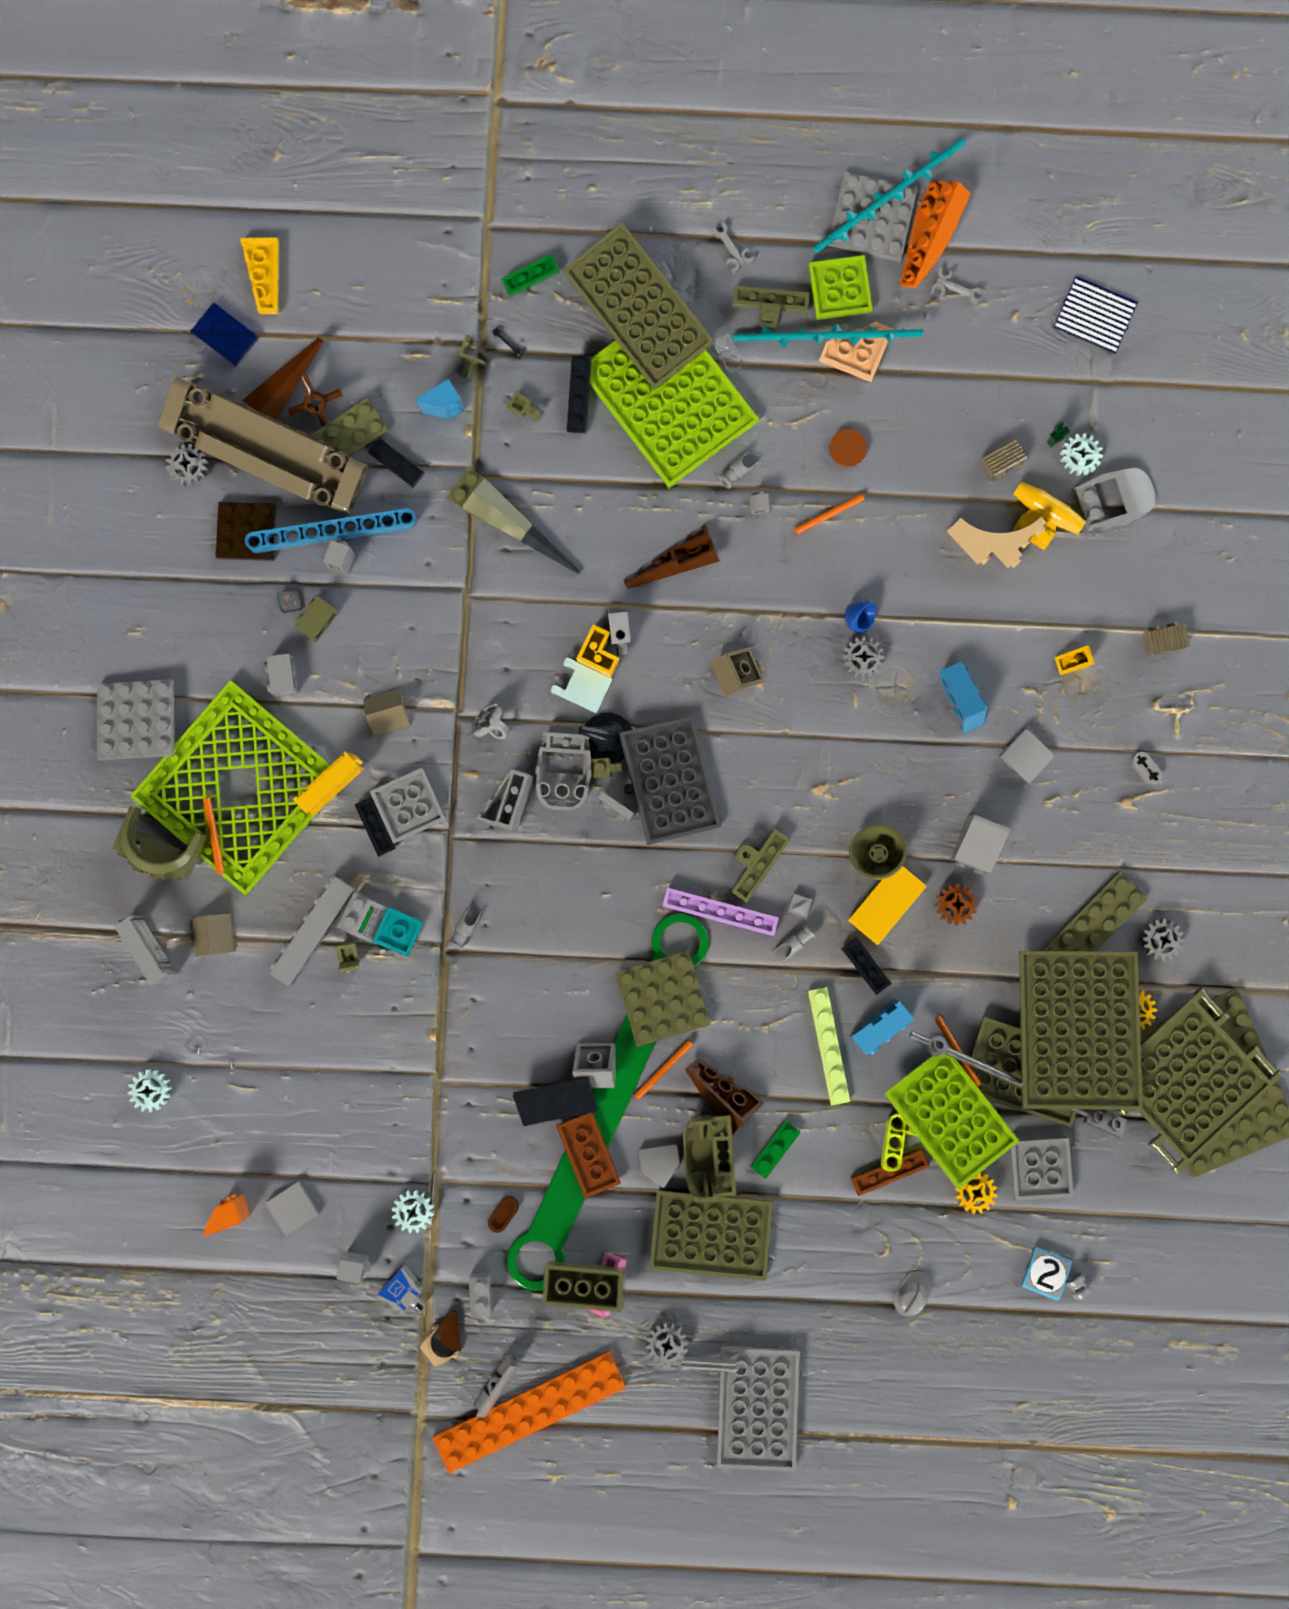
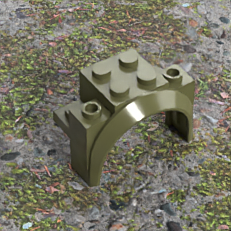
M129 806L112 849L118 851L117 855L128 859L127 864L133 866L132 870L140 873H151L150 877L160 881L174 878L182 881V878L189 879L195 864L200 865L202 862L199 854L207 835L195 833L186 850L180 849L136 831V823L142 809Z
M730 1115L691 1116V1120L685 1125L683 1133L685 1172L691 1196L696 1203L718 1201L717 1197L736 1196Z

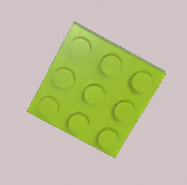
M865 255L809 262L808 268L816 320L872 313L873 308Z

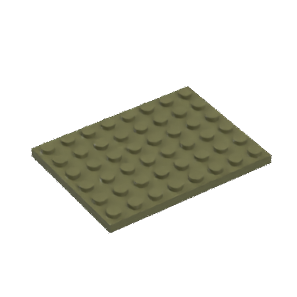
M1019 951L1022 1108L1143 1110L1138 952Z
M1233 989L1212 998L1215 1004L1230 1016L1220 1026L1245 1054L1250 1047L1257 1045L1260 1048V1052L1268 1060L1238 989ZM1204 1002L1200 1003L1201 1007L1215 1021L1217 1016ZM1169 1017L1145 1026L1144 1030L1140 1029L1141 1043ZM1253 1057L1251 1061L1269 1078L1271 1074ZM1278 1081L1187 1165L1191 1177L1195 1178L1289 1138V1106Z

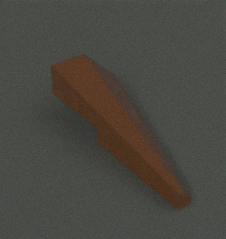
M319 337L316 338V340L246 396L243 402L254 410L277 420L301 381L300 376L305 374L324 340Z
M706 524L702 525L701 531L695 535L689 534L686 536L687 540L682 544L673 545L653 559L649 567L637 570L638 574L636 576L624 579L627 589L719 562L717 549Z

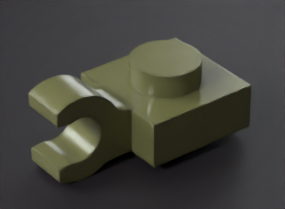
M517 391L506 406L507 410L521 418H524L527 414L538 422L542 416L539 410L531 407L532 400Z
M611 758L591 759L592 778L613 777L612 772L624 771L625 764L612 763Z

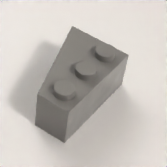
M511 769L497 788L496 793L488 800L485 808L475 819L517 832L534 777Z

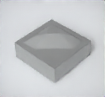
M793 894L788 912L807 918L812 899Z

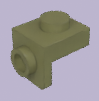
M356 940L336 943L340 963L339 971L350 973L359 969L360 957Z

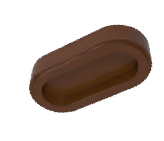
M504 1197L495 1208L488 1220V1226L491 1231L500 1233L506 1229L519 1208L518 1200L515 1197Z

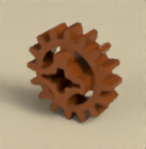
M954 884V888L951 885H947V891L944 889L940 890L943 895L936 896L940 902L935 903V905L940 907L936 912L943 914L940 918L941 920L947 918V924H951L954 921V925H959V921L962 924H966V918L969 920L973 919L971 913H977L973 908L978 906V903L973 902L977 896L970 895L973 891L972 889L966 891V885H962L959 888V884ZM950 893H952L951 898L948 901H945L946 897ZM961 893H963L967 897L968 901H965L962 898ZM956 899L957 902L961 904L960 907H957V910L956 907L953 906V903L956 902ZM945 908H948L951 911L952 916H950L946 912ZM968 908L967 912L962 916V911Z

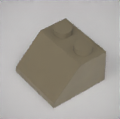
M750 647L726 653L711 661L714 673L718 678L725 697L740 693L764 682Z

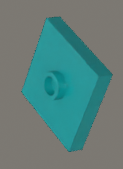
M388 906L372 942L408 957L424 921Z

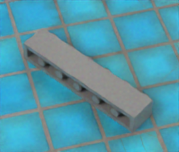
M339 877L330 878L324 886L326 888L325 892L317 896L314 901V908L303 917L304 923L301 927L298 926L292 934L294 938L290 943L287 942L281 950L282 956L280 959H276L270 967L272 969L270 975L288 987L294 985L357 890Z

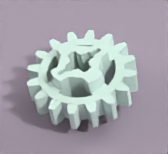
M1085 433L1081 438L1076 434L1074 439L1070 437L1067 440L1068 443L1063 444L1064 450L1060 452V455L1064 457L1060 461L1066 462L1064 469L1071 468L1070 474L1076 471L1077 476L1082 472L1084 475H1087L1089 471L1093 472L1096 470L1095 466L1098 467L1101 464L1098 460L1103 457V455L1099 454L1102 447L1097 448L1096 445L1099 441L1093 442V436L1087 439ZM1078 444L1077 448L1071 449L1073 445ZM1092 461L1091 464L1084 466L1086 462Z
M151 1069L146 1070L145 1073L143 1071L139 1072V1077L135 1076L132 1078L135 1083L128 1085L132 1088V1091H129L128 1094L133 1096L129 1101L136 1102L135 1108L142 1106V1112L146 1111L147 1108L149 1112H153L154 1107L156 1110L161 1109V1105L168 1103L165 1098L171 1097L167 1093L172 1089V1087H167L170 1080L163 1079L165 1074L158 1075L159 1070H155L153 1073ZM144 1080L141 1088H138L139 1084ZM148 1088L152 1090H157L153 1093L147 1091L144 1092V1090ZM162 1093L160 1099L156 1102L157 1096Z
M417 1189L413 1194L408 1190L406 1196L403 1193L399 1195L401 1200L396 1199L394 1201L397 1206L392 1208V1211L396 1212L392 1219H398L395 1225L401 1224V1231L408 1228L410 1234L413 1229H415L416 1233H419L420 1227L425 1230L427 1228L426 1223L431 1224L432 1219L429 1216H434L435 1212L430 1211V1209L434 1207V1204L428 1203L431 1197L424 1198L425 1192L418 1195ZM409 1199H416L415 1202H405ZM422 1203L425 1206L426 1212H424L422 1209ZM417 1204L415 1214L412 1215L411 1218H409L411 1215V1209L414 1208ZM401 1211L404 1212L405 1219L402 1218ZM418 1220L420 1222L417 1224H410L412 1221Z

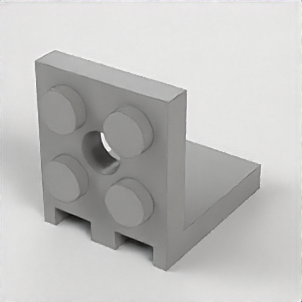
M624 763L625 770L616 774L605 792L600 793L598 800L601 807L607 811L612 809L616 812L615 816L623 822L626 820L631 822L638 809L634 793L628 795L624 792V787L627 784H631L627 765Z

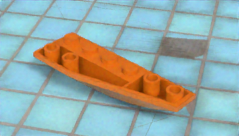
M930 181L915 215L899 284L901 287L916 288L932 269L951 239L971 195L959 181Z

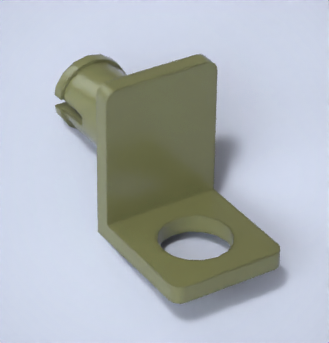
M466 334L459 356L466 361L460 377L472 381L476 365L486 366V363L483 360L466 355L471 341V337Z

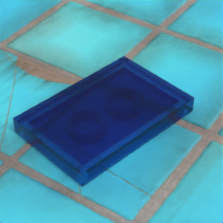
M214 302L190 330L193 335L235 367L259 339L256 334Z

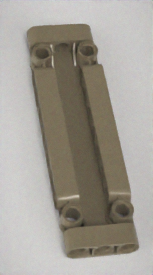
M176 377L172 382L159 421V428L178 436L182 441H189L195 444L197 449L307 500H315L317 504L326 505L347 516L354 507L368 465L349 457L345 452H338L332 449L331 445L227 396L211 392L207 388H201L179 377ZM199 392L203 395L202 401L199 400ZM187 428L191 431L190 437L187 435ZM336 456L341 459L340 466L335 462ZM323 491L328 495L327 501L322 496Z

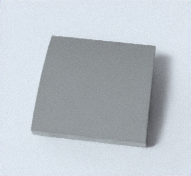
M1026 728L999 755L1009 768L1015 770L1028 784L1055 757Z

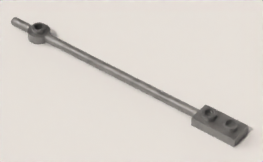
M911 1031L909 1038L926 1045L928 1052L933 1056L949 1055L1022 1088L1021 1079L948 1047L947 1041L941 1036H934L930 1039L914 1031ZM937 1042L941 1044L940 1049L936 1047ZM1069 1109L1085 1116L1083 1123L1116 1138H1122L1127 1119L1107 1110Z

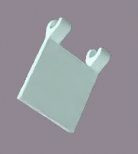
M566 657L563 665L575 671L566 690L553 685L550 692L597 714L612 679Z

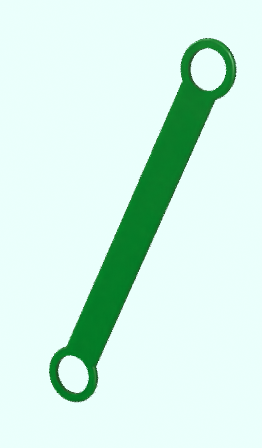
M675 913L666 916L656 925L653 931L651 944L654 954L651 961L667 957L662 951L660 943L663 931L673 923L685 922L692 925L700 937L699 949L695 956L691 958L693 966H697L705 958L709 948V936L705 926L699 919L690 914ZM627 1014L614 1040L616 1048L614 1088H593L599 1107L598 1111L593 1112L607 1149L656 1043L652 1042L637 1047ZM566 1150L560 1159L528 1232L519 1236L512 1243L507 1254V1268L510 1276L518 1285L528 1290H543L544 1279L539 1281L529 1280L519 1272L516 1265V1256L519 1249L528 1242L540 1241L551 1247L556 1261L565 1262L563 1247L585 1200Z

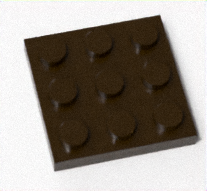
M218 501L215 558L274 561V551L251 552L245 543V538L251 532L276 528L277 505L275 503ZM275 536L270 538V543H275ZM253 539L251 541V546H257L260 543V540Z

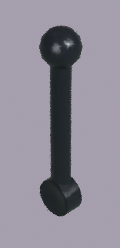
M498 328L493 330V335L505 342L516 353L518 358L523 356V352L517 350L502 336Z

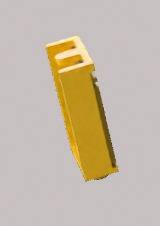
M344 752L345 756L341 755L305 788L306 792L302 791L300 797L296 796L293 799L306 814L310 812L314 816L364 770L361 766L363 761L356 754Z

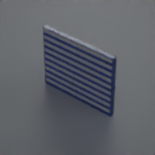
M1075 276L1066 299L1063 300V306L1053 328L1116 354L1138 302Z

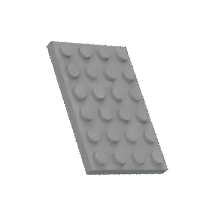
M721 1346V1359L738 1360L739 1370L736 1372L720 1371L717 1468L796 1471L800 1350Z

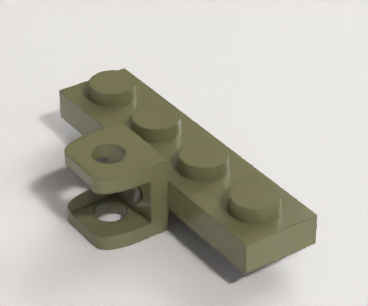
M734 286L733 307L760 309V326L762 328L767 326L768 328L775 329L778 324L780 311L808 313L810 293Z
M773 829L758 851L749 845L741 844L735 852L734 858L746 869L730 892L747 903L790 839L778 830ZM746 851V852H747V856L744 858V857H743V852Z

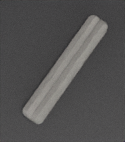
M685 1356L682 1360V1367L687 1369L736 1372L739 1370V1361L735 1359Z

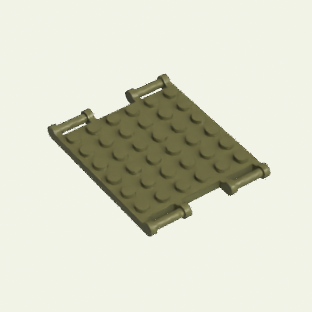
M1203 987L1196 990L1181 1007L1141 1043L1143 1110L1138 1111L1159 1133L1148 1145L1165 1159L1175 1174L1180 1173L1283 1076V1073L1279 1069L1276 1070L1264 1057L1257 1045L1250 1047L1245 1054L1220 1026L1230 1016L1215 1004L1206 994L1207 991ZM1200 999L1217 1016L1215 1021L1198 1003ZM1253 1057L1271 1074L1269 1078L1251 1061ZM1118 1110V1112H1119L1122 1116L1125 1115L1126 1113H1128V1112L1130 1111V1110ZM1163 1141H1166L1182 1158L1179 1162L1161 1145Z

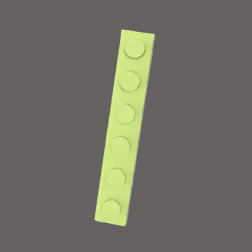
M828 988L808 990L830 1105L850 1102Z

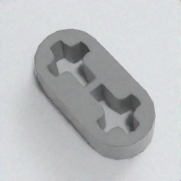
M1138 752L1132 756L1131 764L1145 783L1154 785L1161 781L1162 772L1147 753ZM1137 757H1143L1145 759L1143 760V764H1137V761L1139 760ZM1148 770H1149L1151 773H1153V772L1156 773V775H1155V779H1156V780H1154V779H1151V780H1150V779H1149L1150 773L1148 772Z

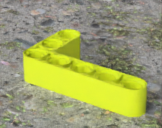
M894 1114L886 1121L881 1166L888 1172L896 1171L901 1167L905 1135L916 1136L900 1114ZM894 1118L900 1120L901 1125L898 1129L892 1125ZM892 1137L898 1141L896 1148H892L889 1144ZM889 1157L895 1159L896 1164L893 1168L887 1165Z

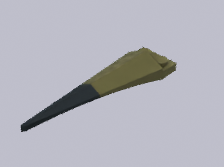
M468 468L448 494L447 499L463 511L580 574V571L494 486L472 468Z

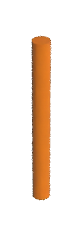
M859 494L795 527V533L798 535L864 501L863 495Z
M211 798L203 799L216 871L217 875L225 874Z
M942 1017L936 1018L935 1022L950 1047L963 1053ZM959 1060L975 1085H981L971 1065Z
M687 1040L647 1080L634 1096L640 1100L693 1044Z

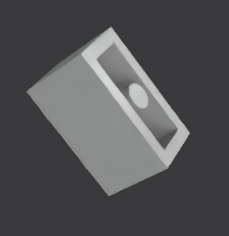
M339 539L336 542L330 540L323 562L330 570L348 575L355 553L351 549L352 547L348 546L347 542Z
M289 653L267 656V662L264 663L266 674H269V681H267L268 692H271V695L275 697L298 694L293 656Z
M346 1252L339 1261L336 1280L360 1284L371 1270L372 1262H369V1255Z
M491 1272L471 1273L469 1277L471 1318L491 1317Z

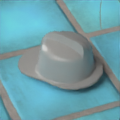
M915 1271L909 1273L903 1279L894 1296V1306L901 1315L915 1316L923 1310L933 1290L930 1278L923 1272Z

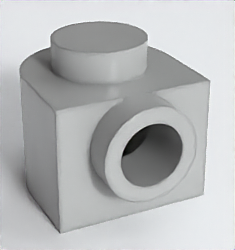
M754 492L749 497L751 514L769 513V507H773L772 495L768 496V493Z

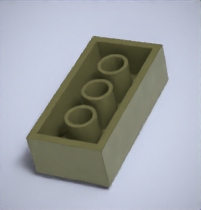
M549 1261L545 1264L542 1305L621 1312L624 1308L626 1268Z

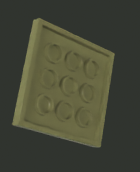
M689 950L615 972L637 1047L711 1025Z

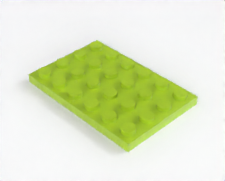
M932 1055L884 1093L957 1190L1019 1142L957 1060L949 1055Z

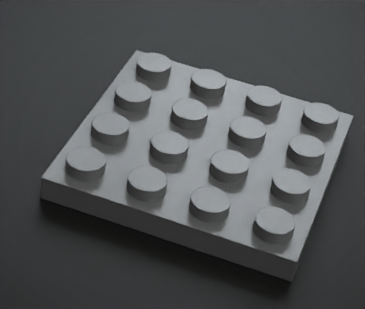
M844 172L831 233L847 222L846 213L848 211L855 214L860 213L875 202V192L886 194L898 184ZM908 186L903 190L904 200L899 201L892 198L875 211L876 219L874 221L865 218L848 230V241L843 242L836 239L833 244L828 246L901 262L918 188Z
M172 679L97 684L98 760L174 756V681Z

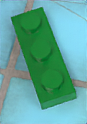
M549 254L501 278V281L509 297H512L560 273V269L552 254Z
M784 1120L750 1167L766 1179L801 1132Z

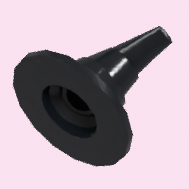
M610 712L593 716L585 726H580L579 734L589 737L592 758H611L612 763H615L625 758L619 733L633 729L624 717Z

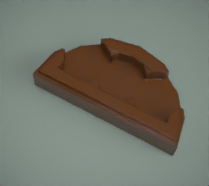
M456 1310L446 1314V1317L439 1325L438 1331L440 1341L447 1348L454 1351L461 1350Z

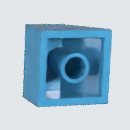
M449 379L416 398L423 414L449 419L459 416L462 410H464L461 398Z

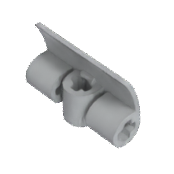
M511 1354L505 1355L497 1367L498 1372L491 1375L488 1389L484 1388L474 1402L475 1408L479 1410L476 1415L477 1417L483 1418L488 1415L521 1365L520 1361Z

